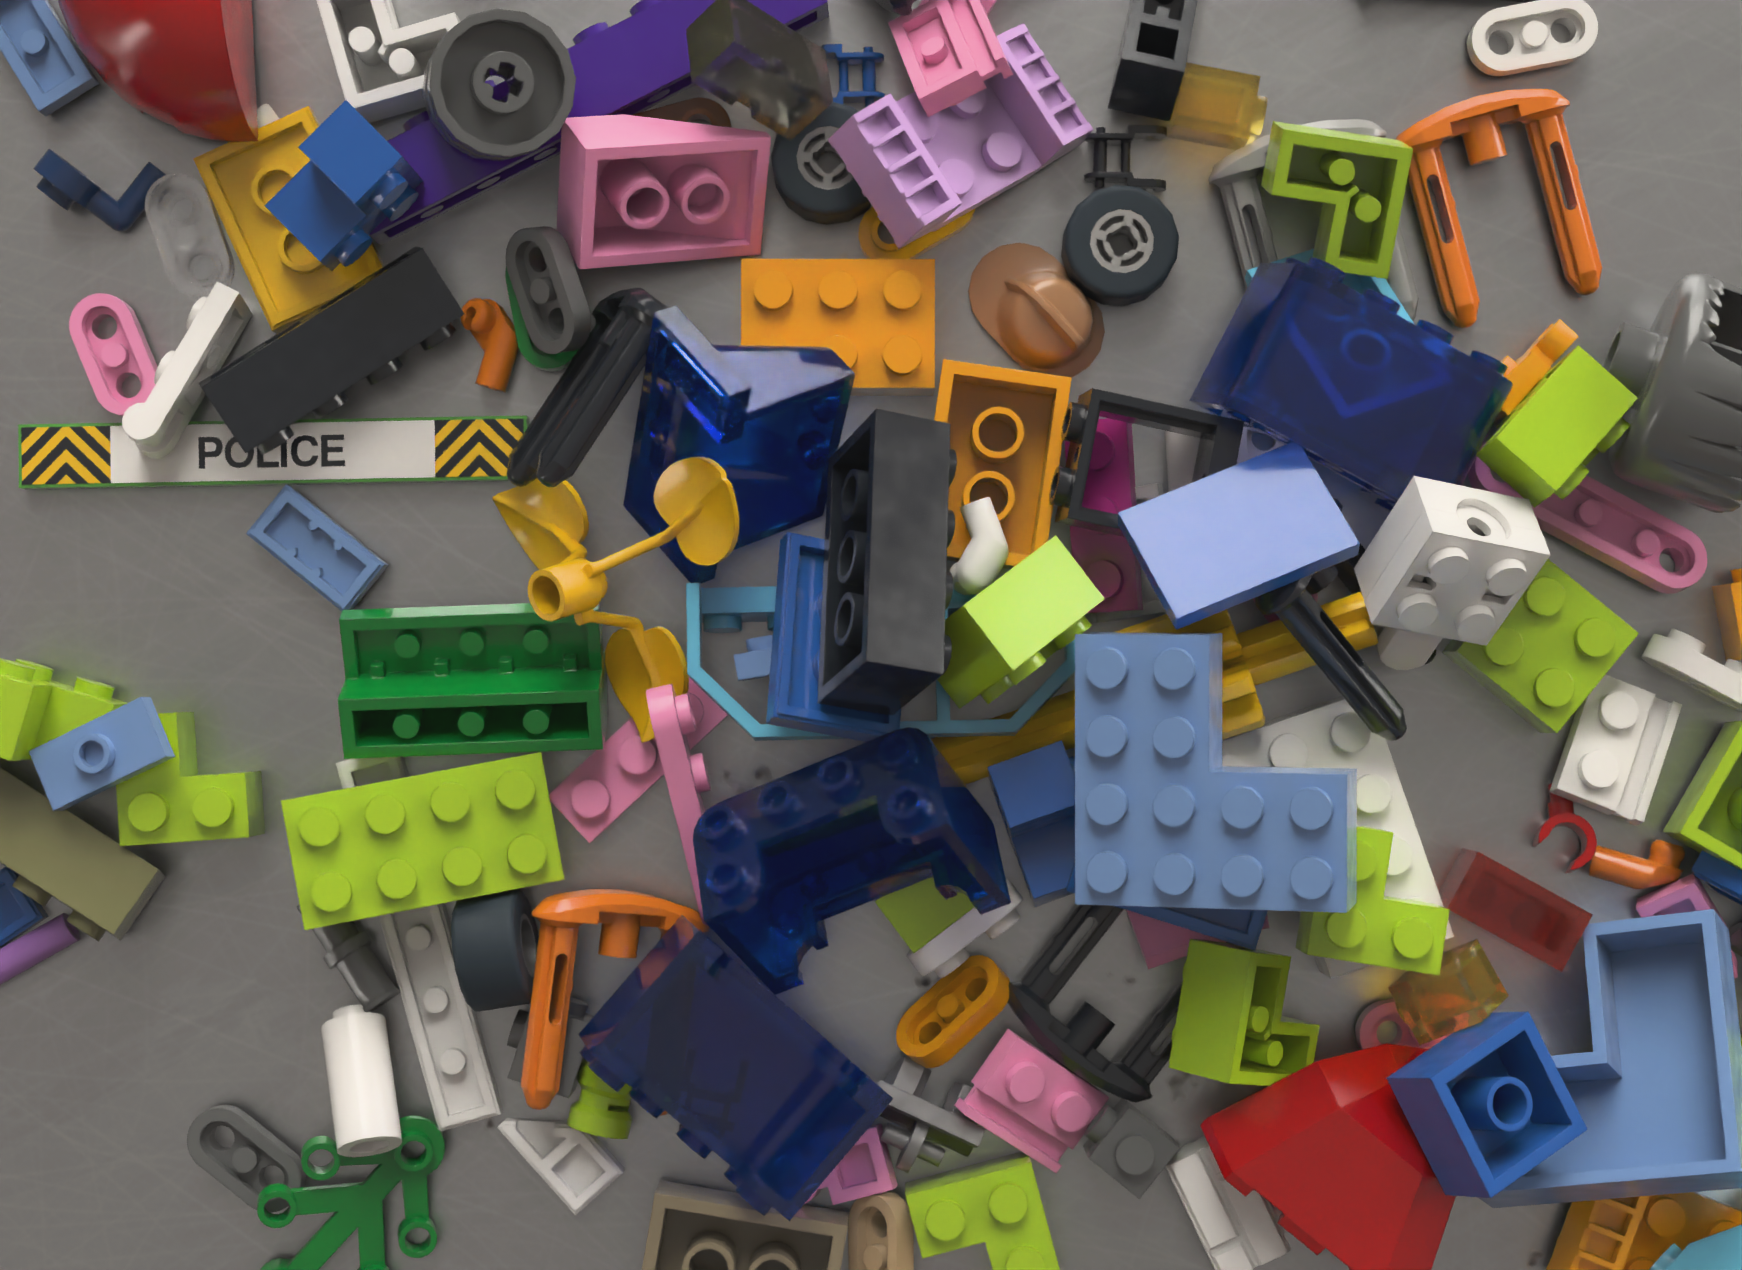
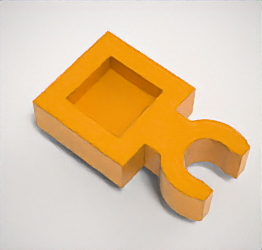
M1560 319L1554 325L1550 324L1523 356L1514 361L1507 355L1487 374L1481 384L1488 389V392L1476 405L1493 421L1508 416L1551 369L1550 366L1579 336Z

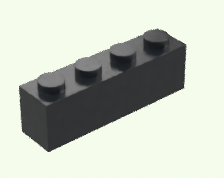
M415 246L199 382V385L243 451L247 453L257 447L261 454H265L280 446L294 435L289 425L312 412L315 419L318 420L345 404L349 398L344 390L366 377L369 384L373 385L393 374L403 366L398 356L418 343L426 351L448 339L457 331L452 322L464 315V312L424 249Z

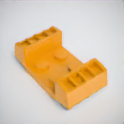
M1696 1192L1572 1202L1546 1270H1649L1657 1259L1674 1243L1684 1250L1689 1243L1741 1225L1742 1210Z

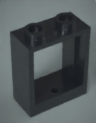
M1094 388L1079 395L1078 403H1069L1063 420L1061 438L1063 441L1070 442L1066 465L1065 467L1057 466L1050 487L1049 504L1057 506L1055 522L1124 537L1118 526V514L1081 507L1099 416L1200 438L1192 482L1237 464L1245 421Z

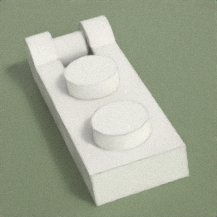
M216 282L208 297L203 296L194 304L187 319L186 327L188 331L176 351H169L160 361L154 377L156 385L146 402L136 403L125 411L122 418V427L128 437L135 442L139 450L147 457L154 459L162 458L174 449L205 396L199 382L221 369L253 315L238 291Z

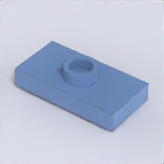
M287 484L246 533L340 611L353 610L388 567V564L292 486Z
M139 697L29 751L53 811L66 810L175 757L151 697Z

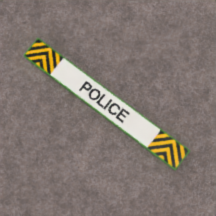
M522 415L299 419L289 425L294 435L280 446L265 454H261L257 447L245 453L224 421H190L174 449L168 455L156 459L147 457L139 450L135 442L125 433L122 423L18 424L19 488L28 490L509 481L507 477L509 455L528 428L529 417Z

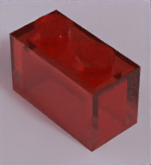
M1465 848L1461 849L1439 890L1443 906L1450 909V914L1537 962L1561 972L1593 915L1484 854Z

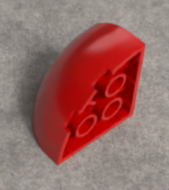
M58 0L66 24L83 55L104 82L142 114L145 112L162 122L175 126L178 131L198 137L231 142L258 141L252 0Z

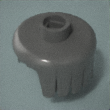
M1696 272L1684 276L1673 286L1662 304L1650 331L1623 322L1614 336L1602 367L1638 399L1622 416L1630 426L1610 447L1609 460L1613 472L1625 482L1714 513L1732 512L1741 505L1734 500H1742V481L1732 478L1742 479V451L1735 448H1742V289L1720 281L1706 273Z

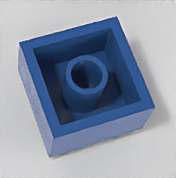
M1529 1011L1482 1013L1387 1077L1445 1195L1492 1198L1588 1130Z

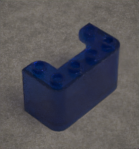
M1311 257L1308 263L1305 264L1299 260L1287 258L1285 263H1260L1189 401L1218 416H1221L1223 410H1227L1226 414L1230 417L1245 421V428L1256 433L1266 434L1284 445L1291 442L1296 443L1304 449L1309 459L1362 487L1361 492L1370 497L1377 498L1375 504L1390 512L1413 476L1462 486L1477 457L1476 454L1485 442L1513 387V383L1504 377L1508 367L1499 360L1482 352L1472 350L1470 356L1454 348L1451 346L1454 336L1433 323L1418 320L1417 324L1414 325L1400 317L1397 313L1401 306L1393 299L1377 291L1365 289L1363 294H1360L1342 283L1346 274L1323 260Z
M906 727L894 730L721 801L707 809L698 819L694 828L693 845L704 922L774 995L804 984L803 974L799 970L804 955L812 946L816 950L829 946L825 919L928 878H934L935 887L945 900L957 896V892L967 895L970 902L981 915L1011 903L996 832L989 814L929 736L918 728Z
M683 915L677 919L578 1034L585 1044L579 1053L590 1063L588 1067L617 1092L627 1083L632 1087L628 1092L629 1096L656 1119L664 1110L683 1125L676 1135L703 1159H706L714 1151L730 1166L724 1172L725 1177L737 1187L735 1189L736 1192L764 1216L773 1207L790 1221L893 1100L864 1071Z

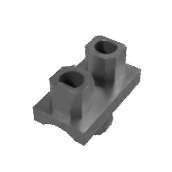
M902 1056L885 1080H880L873 1088L864 1107L865 1110L910 1130V1132H907L887 1123L882 1133L881 1141L901 1150L895 1168L908 1173L916 1157L939 1167L946 1150L926 1141L925 1138L968 1157L973 1148L979 1147L986 1129L966 1117L954 1104L959 1097L964 1100L972 1087L954 1082L942 1108L920 1098L932 1071L917 1064L910 1058Z

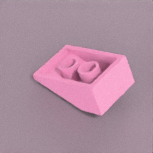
M625 114L566 118L561 129L556 230L565 238L573 261L579 269L761 255L771 136L763 131Z

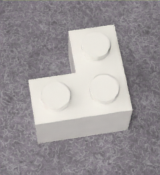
M316 0L345 100L369 123L426 107L422 94L425 66L440 39L461 22L455 12L399 28L391 0Z

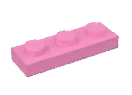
M689 678L687 694L690 698L696 725V732L686 734L691 751L728 714ZM631 717L604 742L603 749L596 750L549 794L553 805L589 843L593 842L664 776L656 739L642 743L637 726Z

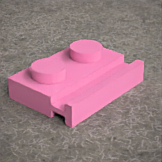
M931 0L913 9L910 15H901L888 22L918 100L928 117L950 106L957 105L966 98L986 89L984 81L999 73H1002L1004 79L1013 75L981 0Z
M1007 1029L971 1080L974 1084L971 1091L964 1100L959 1097L954 1106L966 1117L1057 1173L1062 1166L1058 1161L1068 1147L1072 1150L1075 1148L1087 1127L1103 1108L1109 1097L1098 1087L1090 1084L1010 1029Z

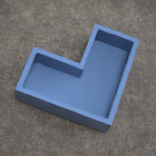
M1090 632L1075 634L1076 905L1347 913L1357 903V769L1222 766L1223 633Z
M1714 909L1582 924L1593 1052L1553 1055L1551 1057L1588 1130L1492 1198H1478L1492 1208L1742 1188V1046L1729 929Z

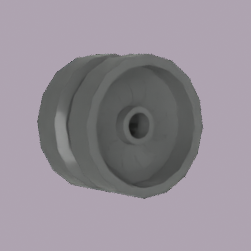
M495 8L467 16L440 39L425 66L422 94L431 123L449 145L472 158L500 162L529 154L560 131L573 107L576 77L568 50L549 26L525 12ZM499 76L506 81L508 93L502 100L492 98L493 87L485 83L488 77Z

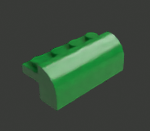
M530 603L353 609L342 611L339 625L345 682L337 700L344 759L603 749L607 729L608 679L605 666V650H603L602 624L590 622L579 626L575 622L574 615L556 621H546L535 613ZM600 603L597 607L593 608L594 611L601 612Z

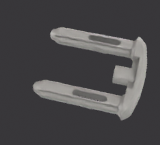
M1361 119L1324 120L1302 124V126L1382 138L1387 136L1386 131L1374 122ZM1270 134L1234 151L1216 163L1208 179L1209 184H1215L1220 187L1259 341L1268 351L1269 348L1245 281L1247 270L1255 268L1256 263L1242 210L1247 209L1250 213L1263 265L1277 261L1273 234L1269 227L1257 181L1259 172L1264 170ZM1399 223L1389 276L1386 281L1412 321H1414L1419 297Z

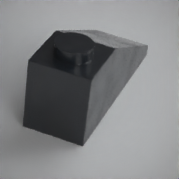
M1130 0L1108 109L1170 122L1185 73L1198 0Z

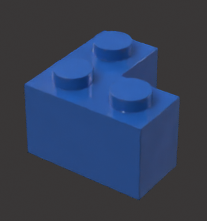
M345 100L298 147L310 161L265 207L322 264L333 271L340 263L345 267L351 265L365 253L372 243V238L369 234L386 217L390 221H394L413 205L419 195L415 188L423 180L386 139Z
M1061 740L987 767L993 795L1034 907L1074 894L1067 891L1066 886L1075 861V755L1067 756Z

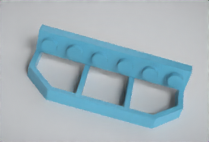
M686 583L687 674L697 686L755 741L847 739L770 724H759L702 669V623L704 624V632L709 633L742 631V622H767V630L773 631L777 586L701 588L700 583ZM953 589L950 604L945 610V619L977 594L963 595ZM1075 640L1064 647L1065 662L1010 719L950 720V696L938 680H936V720L900 721L899 738L1015 736L1075 673Z

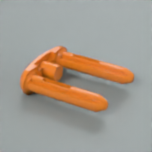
M1506 90L1476 96L1441 109L1415 123L1396 137V140H1400L1413 148L1408 180L1442 310L1458 328H1468L1476 322L1480 299L1461 231L1456 203L1452 196L1440 146L1445 140L1462 136L1470 166H1475L1508 155L1500 128L1501 125H1509L1516 122L1524 124L1564 277L1580 295H1590L1599 287L1602 264L1578 176V167L1575 164L1563 118V112L1566 107L1570 106V102L1554 90ZM1550 147L1554 151L1568 209L1563 202ZM1427 180L1431 182L1433 187L1435 199L1437 202L1440 218L1442 221L1446 237V243L1442 241L1440 236L1436 216L1434 213L1431 197L1427 186Z
M585 889L546 897L531 913L540 922L520 1084L527 1105L535 1110L546 1109L550 1106L551 1101L560 1089L579 927L584 923H602L598 954L610 957L637 958L640 926L656 927L661 932L642 1094L647 1109L651 1114L657 1116L668 1114L680 1096L678 1088L684 1065L699 936L704 932H709V925L703 924L700 913L696 910L644 893L620 889Z

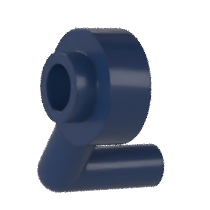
M50 148L33 168L43 176L36 187L67 211L74 202H77L118 232L126 231L132 226L170 178L151 162H148L117 201Z

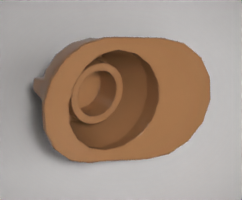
M1020 242L1001 245L982 257L972 272L968 289L971 310L982 328L1026 371L1074 377L1088 368L1101 351L1105 333L1102 312L1097 303L1087 297L1083 290L1068 277L1065 267L1042 248Z

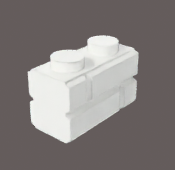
M1205 1136L1179 1147L1180 1149L1165 1168L1214 1270H1253L1256 1266L1264 1265L1292 1250L1284 1234L1287 1230L1277 1223L1282 1212L1255 1190L1245 1197L1224 1179Z

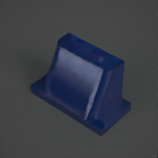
M677 306L654 312L623 506L650 537L664 531L669 525L658 513L653 497L658 479L670 465L677 461L690 457H706L722 466L735 492L740 528L734 550L823 516L827 500L828 459L839 448L855 373L828 347L711 344ZM676 537L659 547L690 583L702 584L715 579L718 563L706 566L691 562L682 553Z

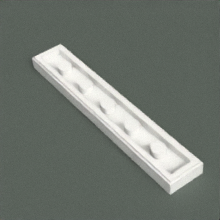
M404 757L356 758L336 763L343 789L409 777ZM445 903L379 916L440 1131L502 1114V1104L476 1012L466 1003L459 986L452 952L451 923Z

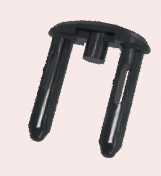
M642 288L620 290L598 303L592 312L596 325L590 332L587 341L579 349L509 455L507 477L512 484L523 487L538 478L543 485L556 487L573 476L661 340H674L680 331L679 317L673 310Z
M1333 498L1338 508L1342 512L1343 505L1340 503L1338 499ZM1360 543L1357 556L1255 597V605L1263 615L1275 613L1371 732L1389 741H1395L1403 737L1407 730L1403 708L1311 596L1326 588L1336 576L1340 578L1352 594L1361 592L1354 571L1356 564L1366 551ZM1436 649L1425 664L1430 663L1435 658Z
M1079 905L1061 929L1053 935L1050 943L1021 980L1009 982V1000L1007 1003L1033 1038L1069 1070L1090 1084L1119 1098L1134 1103L1151 1099L1153 1095L1150 1091V1084L1170 1059L1172 1032L1156 1052L1151 1053L1150 1047L1178 1012L1183 980L1160 1010L1153 1015L1149 1024L1122 1059L1110 1062L1096 1049L1115 1026L1112 1021L1086 1001L1066 1026L1050 1014L1049 1005L1124 910L1109 905ZM1092 917L1094 924L1059 970L1056 973H1051L1049 970L1050 965L1085 920Z

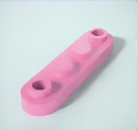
M1485 442L1475 451L1469 461L1468 478L1472 488L1523 498L1506 482L1495 480L1491 475L1490 468L1476 456L1479 450L1487 443ZM1587 475L1563 500L1556 494H1552L1535 508L1532 506L1541 530L1658 592L1666 594L1681 592L1698 582L1705 573L1707 552L1703 542L1695 533ZM1661 553L1667 554L1673 559L1675 563L1674 572H1668L1661 566L1659 560Z
M673 684L646 689L653 732L702 922L705 925L728 921L730 920L728 907L739 905V898L731 867L720 870L715 850L725 848L718 812L716 810L706 813L701 796L702 792L711 791L703 753L691 755L686 734L696 732L689 695L676 696Z

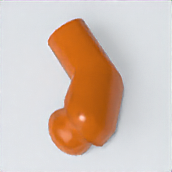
M473 298L463 305L462 311L464 315L460 317L463 327L466 330H470L484 351L475 384L506 393L519 350L514 324L504 308L491 299Z
M1657 839L1651 844L1648 859L1597 845L1590 864L1589 876L1632 889H1646L1670 884L1677 881L1684 871L1679 868L1685 857V850L1682 846Z

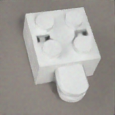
M1413 476L1354 568L1371 624H1373L1377 635V651L1380 660L1386 666L1396 670H1410L1422 667L1443 638L1487 646L1550 557L1549 549L1529 499Z

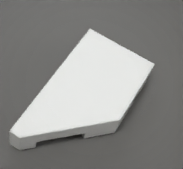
M506 1118L497 1128L575 1215L584 1209L625 1170L595 1135L573 1129L566 1124L567 1121Z

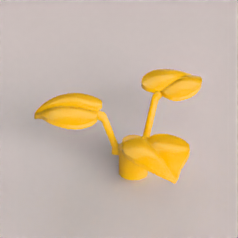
M690 457L677 461L670 465L658 479L653 495L654 504L660 516L669 525L668 528L596 562H590L585 559L587 557V549L581 543L585 540L589 531L588 515L579 494L568 481L565 480L556 487H547L537 478L526 486H517L492 497L510 531L531 561L539 569L531 575L528 582V597L535 613L546 621H556L574 615L575 622L579 626L591 622L622 627V629L612 634L607 643L605 666L612 688L620 703L635 722L642 743L655 739L648 709L646 689L673 684L676 696L687 694L689 676L687 674L685 655L680 644L667 628L657 626L644 631L642 622L636 617L594 611L593 608L598 606L607 592L608 583L605 571L672 541L675 537L685 557L698 565L710 566L722 562L734 550L740 528L735 492L722 466L706 457Z

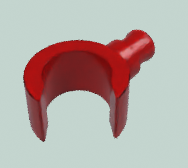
M1552 783L1548 784L1547 786L1549 791ZM1549 792L1550 802L1547 803L1549 819L1537 829L1533 840V847H1536L1548 837L1551 830L1555 827L1563 826L1575 831L1581 841V851L1579 856L1570 863L1565 871V874L1580 869V867H1583L1592 859L1596 851V835L1587 820L1574 814L1573 801Z

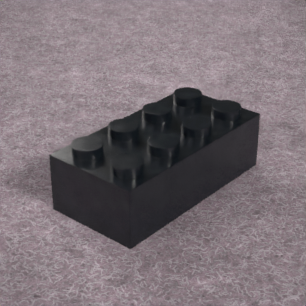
M875 409L828 459L818 704L894 715L941 677L949 666L952 643L949 635H945V610L948 608L953 594V576L950 572H946L947 548L954 535L955 515L952 510H948L949 486L954 479L957 466L956 452L950 449V423Z

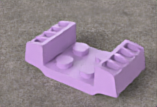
M1024 23L997 36L1013 73L1010 77L1004 79L1002 73H999L984 81L986 89L930 117L924 111L916 92L898 101H895L890 93L852 115L828 139L832 148H835L845 163L847 171L852 174L862 189L864 197H867L877 212V217L884 223L894 238V243L898 249L929 232L942 228L1028 179L1048 164L1080 146L1094 130L1060 81L1058 74L1055 73L1045 58L1043 51L1039 49Z

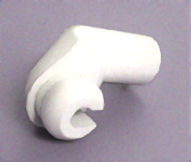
M990 497L982 498L960 507L971 540L959 561L952 565L950 573L953 576V589L963 595L979 594L995 582L1009 555L1008 543Z

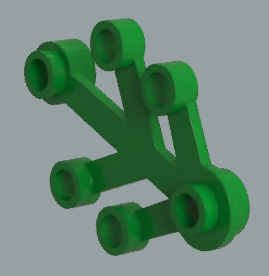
M410 1115L399 1118L402 1144L391 1151L363 1157L339 1155L337 1153L336 1141L330 1137L316 1136L309 1139L301 1151V1164L305 1174L314 1180L331 1178L337 1173L340 1166L379 1165L363 1182L290 1188L287 1185L275 1183L265 1187L257 1199V1214L260 1221L270 1228L285 1227L297 1215L334 1213L292 1259H273L263 1265L260 1270H319L357 1228L360 1267L357 1270H390L385 1262L382 1200L400 1181L402 1182L405 1219L401 1221L397 1230L399 1247L405 1255L411 1258H422L429 1255L437 1244V1233L433 1221L429 1218L427 1176L438 1168L445 1153L444 1137L439 1127L430 1119L422 1116ZM418 1141L425 1146V1149L420 1156L407 1158L401 1153V1149L406 1143ZM324 1149L333 1155V1159L325 1166H315L309 1161V1156L316 1150ZM280 1197L289 1203V1207L283 1213L272 1214L266 1210L265 1204L272 1198ZM414 1228H423L429 1232L427 1239L419 1244H412L405 1237Z

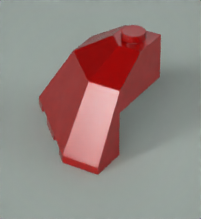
M1386 1043L1318 1060L1207 1117L1200 1124V1127L1224 1179L1245 1197L1255 1190L1280 1210L1282 1214L1277 1223L1317 1256L1326 1248L1347 1265L1349 1270H1431L1456 1196L1445 1195L1387 1080L1388 1076L1428 1049Z

